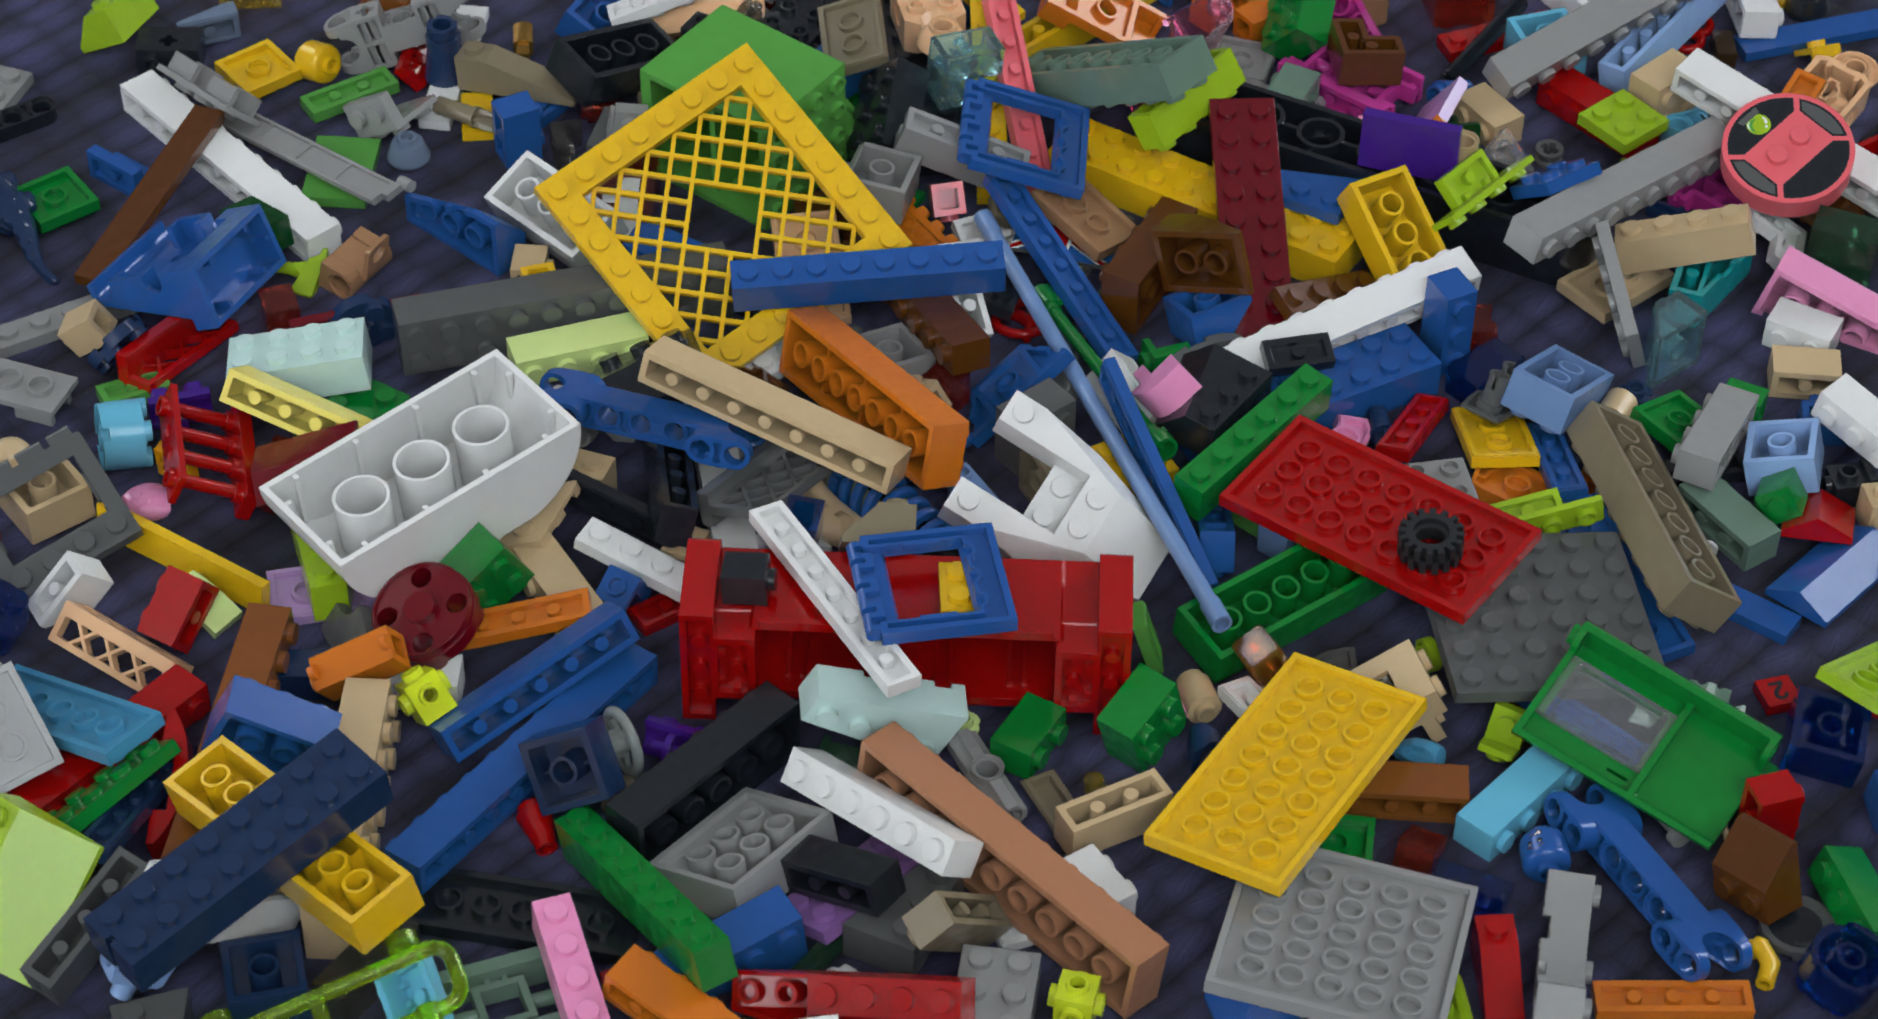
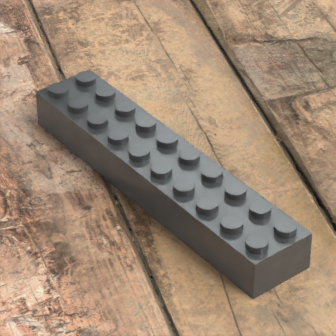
M723 241L696 245L726 250ZM681 250L662 251L660 263L679 265ZM686 251L684 266L702 269L704 254ZM656 253L636 256V259L655 262ZM709 254L707 270L726 272L728 257ZM592 264L391 299L396 350L404 376L469 365L495 349L508 358L507 337L630 312ZM641 267L647 276L653 280L654 269ZM659 270L657 285L676 288L678 272ZM683 273L681 288L700 291L701 276ZM706 277L705 292L723 294L725 279ZM730 280L729 294H728V295H730V296H732V284H731V280ZM662 293L673 306L675 294ZM680 295L678 311L697 313L699 298ZM704 299L702 314L720 317L722 301ZM727 302L725 318L734 317L733 303ZM682 318L687 325L695 324L696 320Z

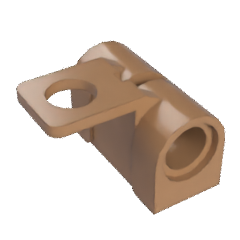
M360 226L352 236L321 262L319 286L342 299L353 296L391 261L393 255L389 246L390 237L385 233L379 237Z

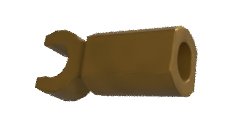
M524 21L517 22L513 25L514 53L529 60L530 55L533 54V24Z

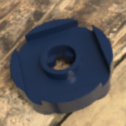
M369 293L351 296L340 302L333 309L335 315L332 317V320L328 319V322H334L343 318L364 317L372 347L384 341L392 340L395 337L392 303L379 295L380 299L370 298Z
M134 315L133 319L131 317L125 319L102 339L104 342L102 345L103 349L98 352L94 348L86 361L96 371H100L103 376L107 375L117 366L115 353L147 332L149 329L146 323L138 315Z

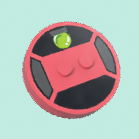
M1795 93L1766 95L1744 105L1729 120L1722 139L1720 169L1730 191L1744 204L1749 203L1750 208L1777 217L1806 216L1830 206L1845 191L1853 170L1855 141L1843 117L1826 103Z

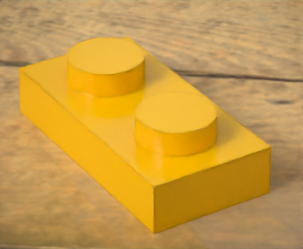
M961 561L938 562L940 613L974 611Z

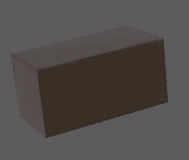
M1712 30L1709 45L1712 56L1735 69L1737 50L1732 30Z

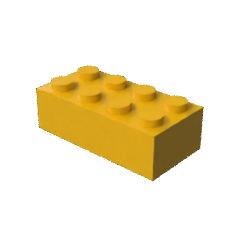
M1406 164L1349 183L1336 198L1375 282L1386 274L1393 275L1405 270L1407 266L1414 262H1423L1433 258L1438 252L1446 249L1439 232H1435L1432 228L1434 222Z

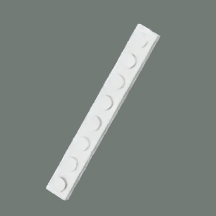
M779 500L749 510L750 524L885 696L890 698L921 687V673L897 644L882 646L881 641L867 640L857 593L785 503Z

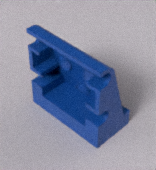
M259 203L226 209L215 220L211 212L178 217L167 228H165L162 220L157 221L87 285V288L92 298H96L104 307L192 319L197 331L219 328L287 260Z

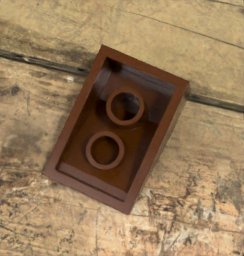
M1170 213L1151 230L1164 291L1252 295L1254 293L1241 230L1200 214Z

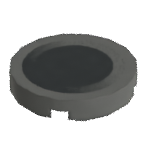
M1803 895L1802 907L1768 926L1759 921L1757 931L1759 936L1769 940L1777 956L1782 957V954L1792 957V961L1796 962L1814 961L1828 954L1835 941L1837 925L1828 909L1821 902Z

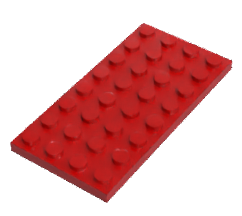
M1300 414L1219 495L1220 506L1462 625L1467 622L1539 543L1542 535V529ZM1424 508L1425 513H1430V508H1437L1436 514H1441L1442 510L1449 512L1448 518L1455 515L1458 518V523L1462 522L1464 526L1463 531H1465L1463 557L1461 561L1459 560L1458 566L1455 568L1450 566V571L1446 573L1438 569V575H1431V570H1426L1424 575L1418 573L1419 567L1412 571L1407 568L1408 562L1402 564L1400 556L1397 554L1398 528L1403 518L1407 519V514L1413 512L1417 516L1418 509ZM1435 539L1420 540L1421 542L1428 544L1441 543L1440 541Z

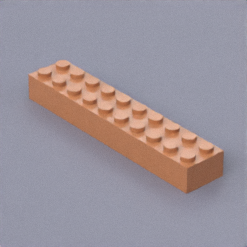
M895 721L861 741L857 770L984 842L971 878H964V886L972 893L995 895L1012 926L1021 934H1025L1033 944L1062 968L1101 976L1100 993L1107 994L1106 1004L1124 1019H1127L1157 998L1170 946L1160 934L1154 932L1135 917L1130 910L1124 908L1108 895L1102 887L1097 886L1082 874L1075 865L1066 861L1046 842L1029 831L1019 820L1013 818L997 805L992 798L986 796L971 784L965 776L960 775L944 762L938 754L933 753L918 741L912 733L906 731Z

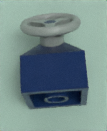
M617 706L607 707L603 712V716L600 715L538 732L518 744L542 817L610 799L614 794L627 787L621 770L628 776L637 777L641 774L644 766L643 750L638 734L629 717ZM630 750H631V754H632V762H633V764H631V762H630V754H629V751H630Z

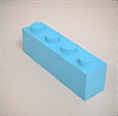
M1532 746L1456 814L1453 840L1487 862H1490L1500 852L1506 853L1523 831L1527 833L1534 827L1538 818L1544 813V802L1548 794L1557 791H1574L1581 783L1583 775Z

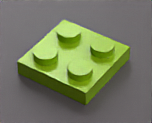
M1621 89L1580 112L1577 124L1625 155L1667 131L1670 120L1625 89Z

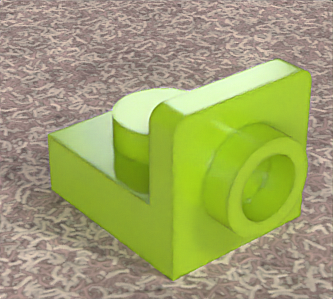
M1496 702L1485 735L1480 740L1477 749L1484 752L1486 757L1500 763L1512 762L1520 753L1524 740L1511 733V730L1521 718L1525 709L1507 702Z

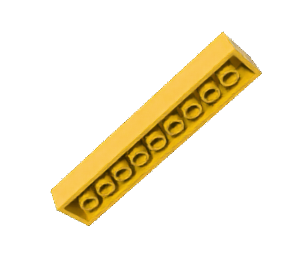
M1089 118L1085 179L1112 204L1145 218L1149 207H1154L1161 197L1164 196L1198 208V214L1217 221L1212 166L1171 150L1160 152L1158 149L1144 150L1138 137ZM1052 146L1048 149L1050 164L1052 159ZM1284 207L1290 277L1300 281H1307L1348 273L1362 258L1363 254L1345 218L1338 225H1333Z

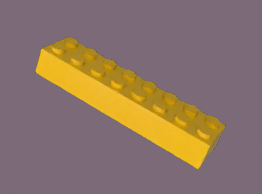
M222 735L164 780L163 784L177 813L201 830L275 773ZM354 831L278 888L279 891L363 955H366L425 906L413 875Z

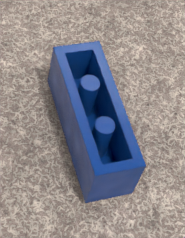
M1458 267L1427 276L1420 339L1442 362L1440 376L1468 367L1478 291Z

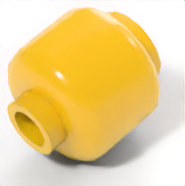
M316 40L304 42L297 50L294 58L295 65L301 68L303 79L321 84L333 81L337 77L342 64L341 55L336 47Z

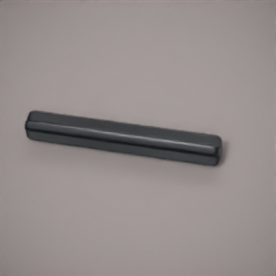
M1511 0L1446 68L1443 73L1444 78L1456 80L1459 76L1463 77L1505 32L1507 18L1520 16L1528 7V1Z

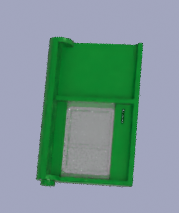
M1586 621L1583 625L1576 623L1566 639V643L1570 644L1569 650L1513 727L1511 733L1710 851L1739 808L1746 779L1762 774L1784 736L1589 621Z

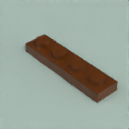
M1364 269L1276 286L1268 296L1286 321L1297 312H1307L1316 308L1325 300H1335L1346 295L1353 288H1363L1374 283L1375 280Z

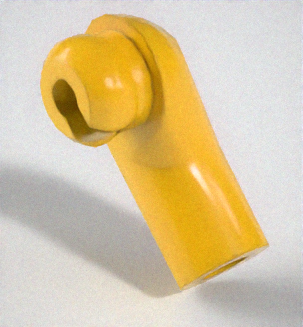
M1756 936L1754 939H1748L1752 946L1753 960L1757 959L1760 965L1755 985L1760 990L1771 991L1774 989L1781 962L1769 940Z

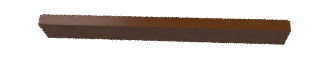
M194 105L74 273V279L77 284L87 286L150 228L226 120L224 111Z

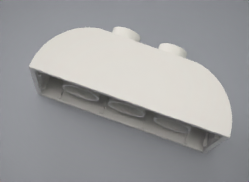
M495 349L258 488L265 503L349 586L363 595L377 598L382 587L399 571L418 563H439L478 522L496 538L501 540L504 535L539 514L556 496L572 471L580 447L581 424L499 350Z

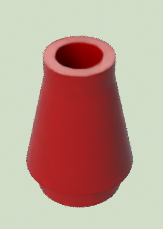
M536 798L522 802L517 807L516 822L535 848L538 856L553 854L558 849L553 814L542 817Z

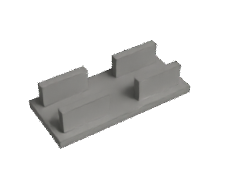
M176 51L168 66L159 63L156 69L176 81L174 86L193 96L195 100L210 108L224 111L225 118L235 122L236 118H239L253 126H260L261 122L255 119L254 116L262 100L237 85L233 86L223 80L224 76L199 61L196 63L184 54Z
M0 357V404L14 407L17 418L53 427L56 423L55 414L62 404L69 405L71 403V392L79 383L78 377Z

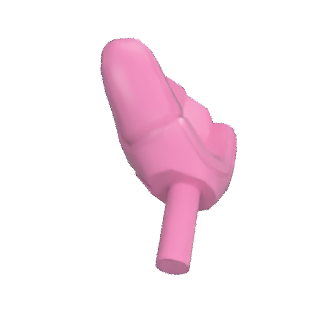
M159 483L139 484L129 489L121 497L130 511L150 521L162 520L168 517L171 512V503H168L167 489Z

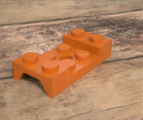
M1040 0L1037 16L1063 30L1071 23L1107 43L1155 39L1167 14L1141 0ZM1100 7L1106 9L1107 14H1105Z

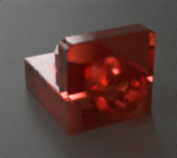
M1411 825L1398 840L1392 866L1430 875L1433 863L1445 850L1448 837Z

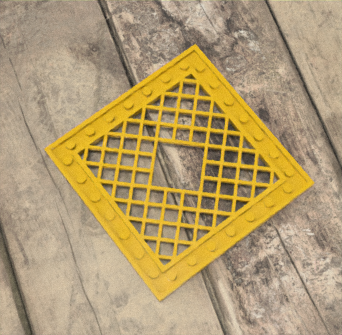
M747 42L534 187V194L654 342L672 329L679 328L680 331L689 329L690 327L682 318L696 320L693 334L701 352L730 366L745 367L782 341L788 309L805 308L761 310L752 318H750V311H745L744 320L725 318L727 302L733 303V296L728 295L731 280L730 261H733V258L744 260L775 258L758 255L759 239L778 242L776 257H781L783 243L801 245L800 256L806 255L807 246L825 249L824 254L830 253V250L853 252L912 247L913 244ZM738 91H741V93H742L745 97L733 96V95H734L735 93H737ZM724 102L722 116L707 114ZM729 102L746 104V119L727 117ZM752 106L765 122L751 120ZM698 120L696 134L680 132ZM703 120L721 123L720 137L701 135ZM726 124L745 126L743 141L724 138ZM750 127L768 130L766 144L748 142ZM773 131L786 147L771 145ZM671 138L670 152L654 150ZM676 138L695 141L693 156L675 153ZM700 142L719 144L717 159L699 157ZM723 145L742 148L740 163L722 160ZM747 149L765 151L764 166L746 164ZM770 152L789 155L787 170L769 167ZM645 156L643 170L628 168ZM650 156L669 159L667 174L648 171ZM794 157L807 173L792 170ZM673 160L691 162V176L672 175ZM697 163L716 166L714 181L695 178ZM720 168L739 169L738 183L719 182ZM744 170L763 173L761 188L742 185ZM618 175L617 189L601 187ZM623 175L642 177L640 192L621 190ZM767 175L786 176L784 191L766 189ZM791 177L809 180L808 195L789 192ZM647 178L666 181L664 196L645 193ZM814 181L828 198L813 196ZM670 183L689 184L688 199L669 197ZM694 185L760 195L753 254L687 244ZM592 193L589 204L584 197ZM596 194L614 195V211L595 208ZM765 196L783 198L782 213L763 211ZM620 197L639 199L637 214L618 212ZM788 199L807 202L805 217L787 214ZM644 200L663 203L661 218L642 215ZM812 203L830 205L829 220L810 218ZM667 205L686 206L685 221L666 219ZM835 207L849 223L834 221ZM600 216L612 218L611 230ZM762 217L781 220L779 235L760 232ZM617 218L636 221L634 236L615 234ZM786 221L804 224L802 239L784 236ZM641 222L660 225L658 240L639 237ZM809 224L828 227L826 242L808 240ZM665 226L684 228L682 243L663 241ZM833 228L851 230L850 244L831 243ZM857 232L862 239L855 244ZM621 242L633 243L632 256ZM638 244L657 247L655 262L636 259ZM662 248L681 250L679 265L660 263ZM686 251L704 254L702 269L684 266ZM709 254L728 257L726 272L707 270ZM641 267L654 269L653 280L647 276ZM659 270L678 272L676 288L657 285ZM683 273L701 276L700 291L681 288ZM706 277L725 279L724 293L705 292ZM662 293L675 294L673 306ZM680 295L699 298L697 313L678 311ZM704 299L722 301L720 317L702 314ZM820 305V306H824L825 308H828V307L831 306V305ZM701 321L719 324L718 339L699 337ZM724 325L739 326L723 337ZM703 344L712 346L707 349Z

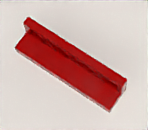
M168 316L115 353L119 381L126 385L130 384L138 387L139 390L148 391L151 394L152 389L158 388L166 380L170 381L239 331L238 322L228 318L219 327L221 328L220 330L197 331L192 319ZM200 343L196 346L185 347L188 344ZM178 359V360L173 361V362L163 363V362L166 361V360ZM158 372L150 380L140 377L144 373Z

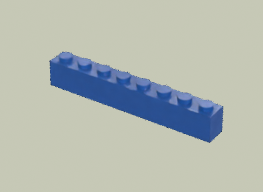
M1002 240L730 261L734 312L1005 291L1006 281Z

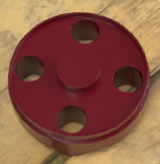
M437 562L414 564L396 573L380 590L372 611L373 629L387 625L404 636L411 667L416 665L422 667L425 665L435 668L436 671L438 669L441 670L449 660L464 650L484 619L483 608L480 606L478 595L472 585L455 569Z

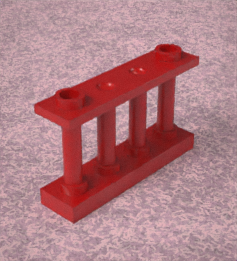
M170 383L165 395L159 396L155 408V414L159 416L165 470L162 485L167 489L168 503L175 504L183 488L229 498L230 502L234 505L235 518L248 521L257 505L251 478L255 454L251 414L232 407L230 411L220 413L179 403L177 384ZM181 418L219 426L222 431H225V436L182 427ZM183 441L224 450V454L228 455V460L184 450ZM186 465L227 474L231 484L189 475L186 471Z

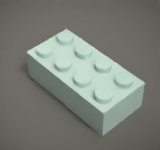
M364 317L343 318L334 322L310 323L303 327L279 328L271 332L252 335L242 334L229 338L226 377L229 368L249 365L320 397L371 390L373 349Z

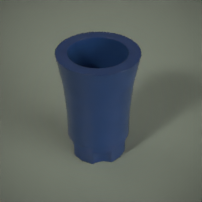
M437 15V17L429 19L426 23L425 79L432 86L452 88L458 86L454 56L462 47L457 21L453 20L451 16Z

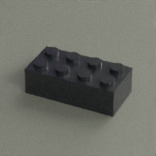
M649 17L557 38L545 68L584 108L637 95L641 91L640 69L675 41Z

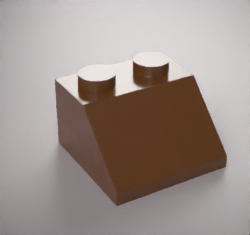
M1745 812L1738 815L1712 862L1713 888L1716 896L1768 926L1803 906L1798 845L1795 840Z

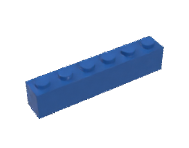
M605 601L456 702L458 706L427 727L442 753L459 763L638 641L640 637L624 608Z

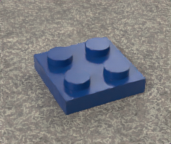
M1579 158L1566 163L1565 160L1547 165V171L1541 174L1539 171L1521 176V183L1509 188L1513 200L1551 196L1602 174L1599 161L1585 162L1584 158Z

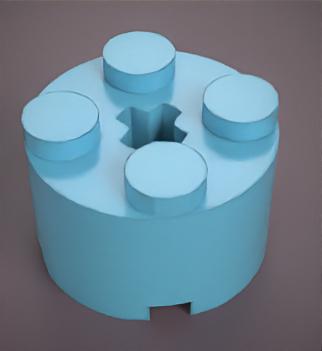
M145 397L105 401L94 405L95 434L98 433L99 442L97 450L100 465L104 471L153 466L152 448L147 446L148 441H153L151 420H144V418H147Z

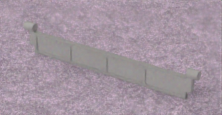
M258 113L255 114L254 118L261 122L259 127L253 126L239 118H236L235 122L225 118L226 120L222 124L227 132L373 206L382 200L391 201L403 190L412 193L417 186L415 181L403 175L399 176L396 182Z

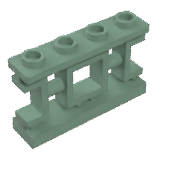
M538 946L438 972L450 1007L469 1002L473 1006L472 1010L453 1014L454 1019H489L485 1006L520 997L525 1012L502 1019H561L559 1012L539 1016L536 1010L556 1004ZM548 982L550 989L533 994L530 993L529 986Z

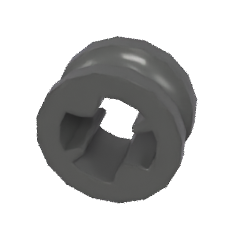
M1551 139L1539 141L1535 146L1534 163L1538 167L1547 170V165L1562 161L1564 154L1563 145Z

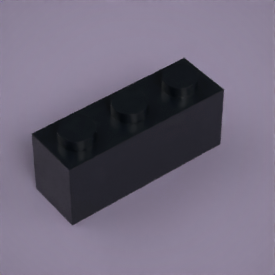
M811 834L806 836L781 859L790 892L871 916L879 917L907 891L898 859Z

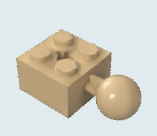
M9 436L1 438L0 463L7 459L12 468L19 464L13 455L30 445L18 437ZM68 459L0 498L2 510L32 545L96 516L92 491L83 476Z

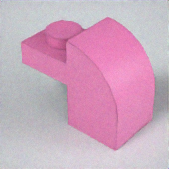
M1170 354L1152 373L1142 364L1133 373L1140 384L1131 393L1154 417L1162 418L1182 407L1203 386Z

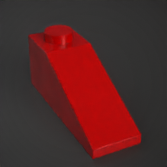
M1513 914L1474 915L1470 951L1482 1018L1525 1019L1520 951Z

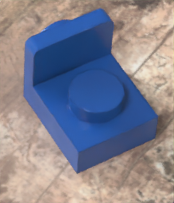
M611 564L596 590V594L603 602L609 601L624 608L625 611L634 598L639 601H645L652 592L640 577Z

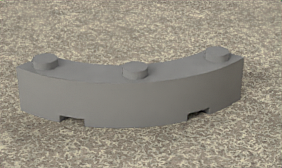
M1554 869L1547 871L1542 916L1549 917L1547 938H1540L1538 942L1532 1019L1591 1018L1593 999L1586 998V984L1591 985L1594 961H1587V949L1592 908L1599 909L1602 885H1595V875Z

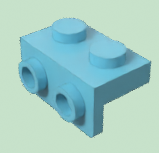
M419 952L393 970H378L372 974L377 995L381 1000L387 1019H454L431 952Z

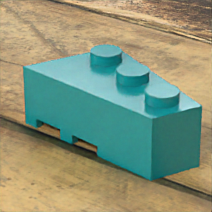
M1753 255L1677 267L1669 288L1664 319L1697 327L1749 274Z

